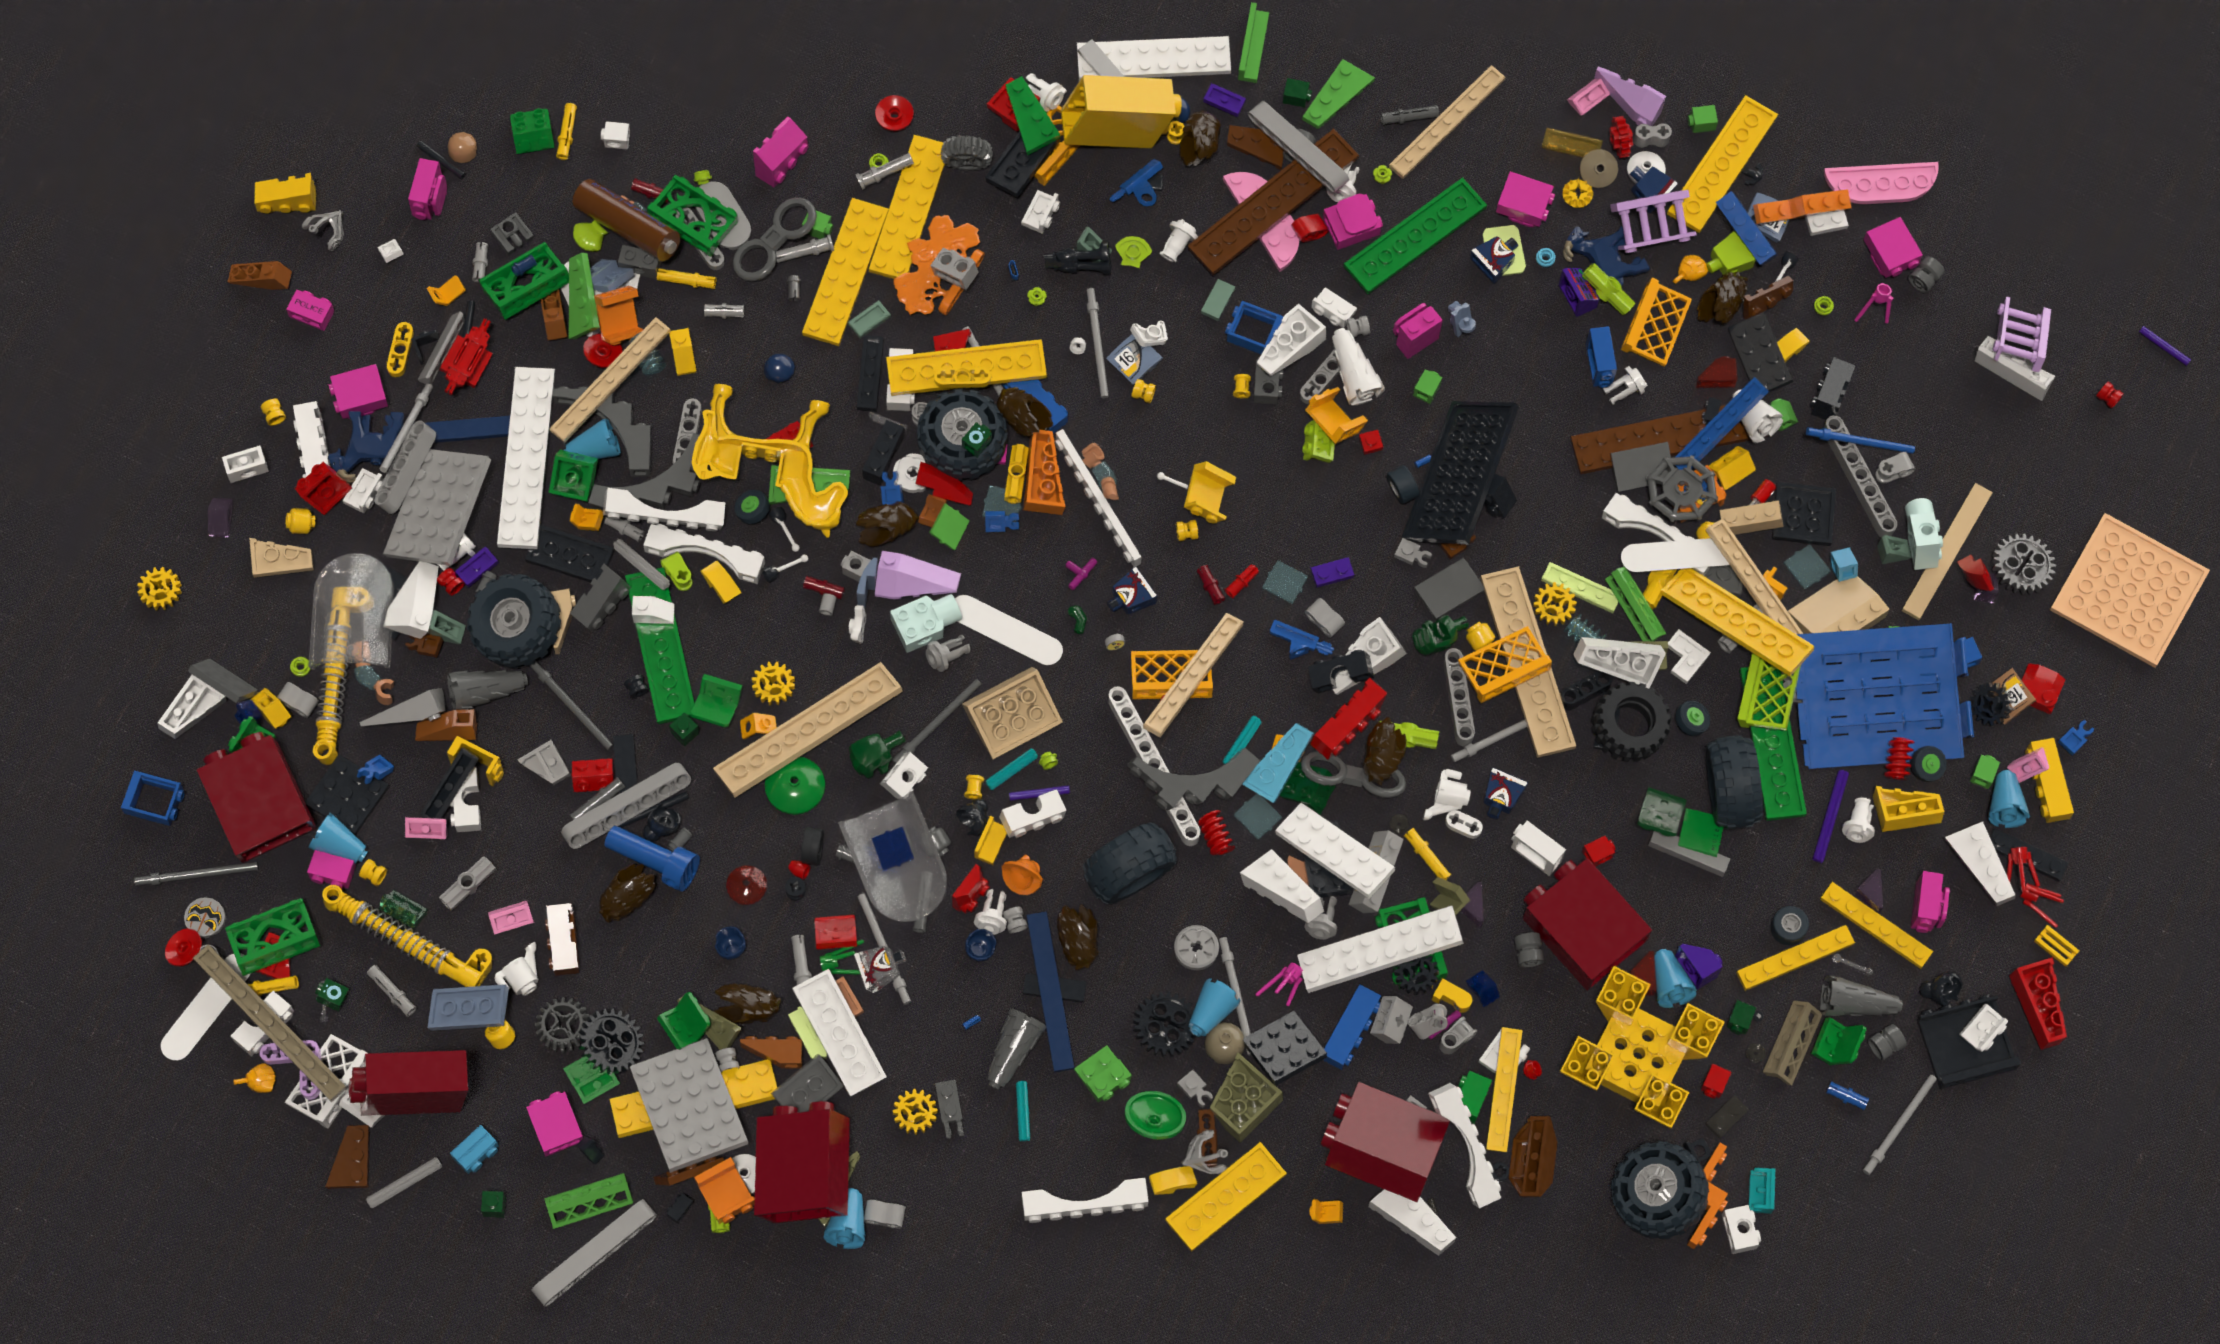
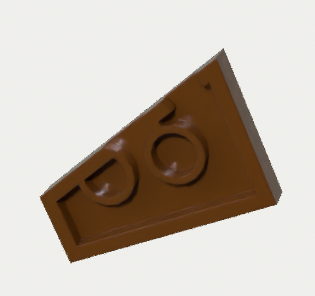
M1229 126L1227 146L1246 155H1253L1259 158L1260 161L1268 162L1275 165V168L1282 170L1284 149L1261 129Z
M1786 276L1771 283L1766 290L1762 288L1757 290L1754 296L1749 294L1744 296L1743 318L1746 320L1758 315L1768 308H1773L1781 299L1789 297L1793 292V280Z
M368 1125L347 1126L326 1183V1189L368 1188Z
M714 1156L671 1173L668 1170L666 1173L654 1176L653 1178L656 1185L670 1186L703 1173L723 1162L724 1158Z

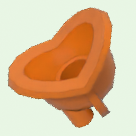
M1024 855L1015 862H1005L1001 866L1003 880L1011 891L1019 895H1030L1041 887L1043 878L1040 875V866L1037 862L1030 860L1028 855Z

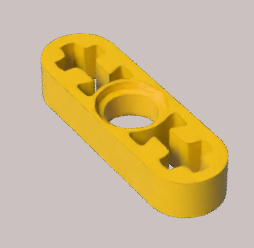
M407 322L399 323L395 329L387 362V370L392 377H400L406 370L412 345L411 338L414 337L413 327ZM404 329H407L408 332L405 333L404 341L402 340L401 332L404 331ZM397 346H404L406 348L405 352L402 354L396 353L395 349ZM396 359H399L398 364L400 368L394 371L393 367L396 366Z
M985 367L940 368L934 374V382L940 388L986 387L991 382V372ZM964 373L968 376V380L960 382L957 376ZM951 374H954V382H952ZM971 374H974V381H971ZM980 374L985 376L983 381L980 380ZM941 375H945V381H941Z

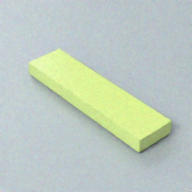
M1551 562L1541 579L1542 582L1551 586L1553 582H1556L1557 587L1563 583V589L1571 588L1569 594H1575V597L1611 613H1614L1619 602L1611 589Z

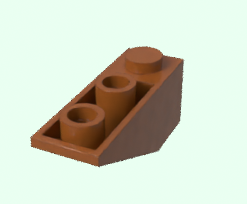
M279 261L231 265L228 283L270 290L288 289L292 271Z
M557 289L541 299L548 340L567 337L560 291Z
M474 709L452 710L441 714V717L436 720L429 721V719L418 722L416 726V741L455 740L456 736L464 740H476L477 720Z
M747 1036L745 1039H740L741 1048L764 1060H770L772 1064L780 1068L800 1069L802 1067L803 1044L802 1039H798V1037L791 1036L786 1037V1039H778L777 1037L769 1036L765 1039H757L754 1036Z

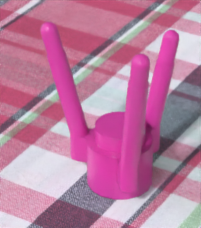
M1881 283L1877 286L1869 301L1855 318V322L1863 316L1873 301L1879 304L1887 302L1885 323L1889 322L1893 297L1890 296L1892 290L1887 284Z
M1290 963L1288 967H1284L1279 974L1264 985L1256 993V996L1261 995L1283 976L1284 980L1275 990V994H1278L1287 982L1290 984L1294 983L1286 1003L1287 1006H1290L1296 990L1303 980L1301 978L1302 968L1295 963Z

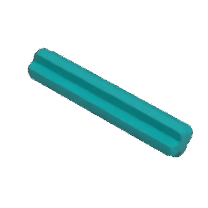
M1254 715L1251 716L1223 759V764L1229 762L1238 751L1247 746L1261 724L1260 718Z
M1029 749L986 780L988 788L990 790L995 789L1037 759L1038 755L1035 750Z
M1018 1081L1016 1083L1019 1140L1024 1142L1030 1140L1028 1089L1026 1081Z

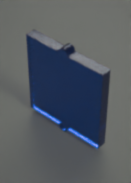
M903 826L892 831L886 830L884 834L871 838L883 871L896 866L901 867V864L914 860Z

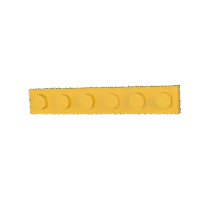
M1833 882L1820 898L1828 906L1920 969L1933 953L1928 947Z
M1844 925L1738 970L1736 974L1744 990L1747 991L1854 945L1855 941L1847 926Z
M1501 1028L1486 1150L1507 1152L1523 1030Z

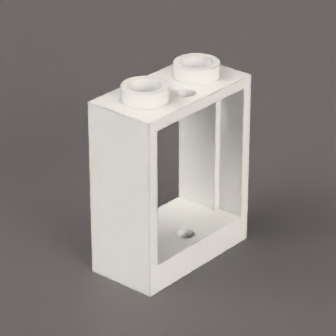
M1526 821L1524 825H1518L1511 838L1513 840L1511 848L1550 876L1562 862L1566 849L1529 821Z

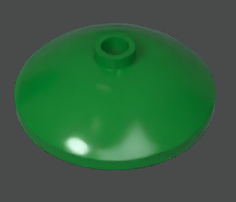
M798 757L765 779L767 798L777 810L783 813L798 815L809 812L823 798L825 792L824 775L813 761L804 757ZM794 778L798 780L795 784L791 783V780Z
M1158 1091L1138 1093L1128 1100L1125 1107V1119L1131 1129L1141 1136L1150 1139L1160 1140L1174 1137L1182 1131L1186 1122V1113L1180 1102L1172 1096Z

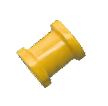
M1173 121L1169 125L1167 139L1171 144H1180L1184 125L1179 121Z
M1247 374L1235 375L1236 385L1233 396L1241 399L1249 398L1251 393L1249 391L1251 376Z
M967 775V791L964 793V797L968 799L982 798L980 792L981 783L984 782V778L979 775Z

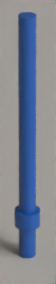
M1808 427L1806 429V435L1819 437L1820 440L1829 441L1832 439L1912 454L1915 452V446L1837 433L1826 428L1820 430Z

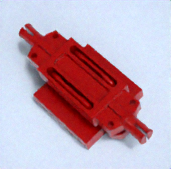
M484 318L479 328L472 327L469 334H466L464 338L458 335L439 369L446 373L445 378L449 384L444 391L446 393L449 391V395H452L455 388L463 387L464 384L475 388L493 354L486 350L488 345L486 343L490 338L486 330L491 321H487Z

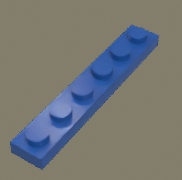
M1754 377L1676 457H1690L1693 455L1700 462L1769 391ZM1675 465L1679 470L1687 468V465Z

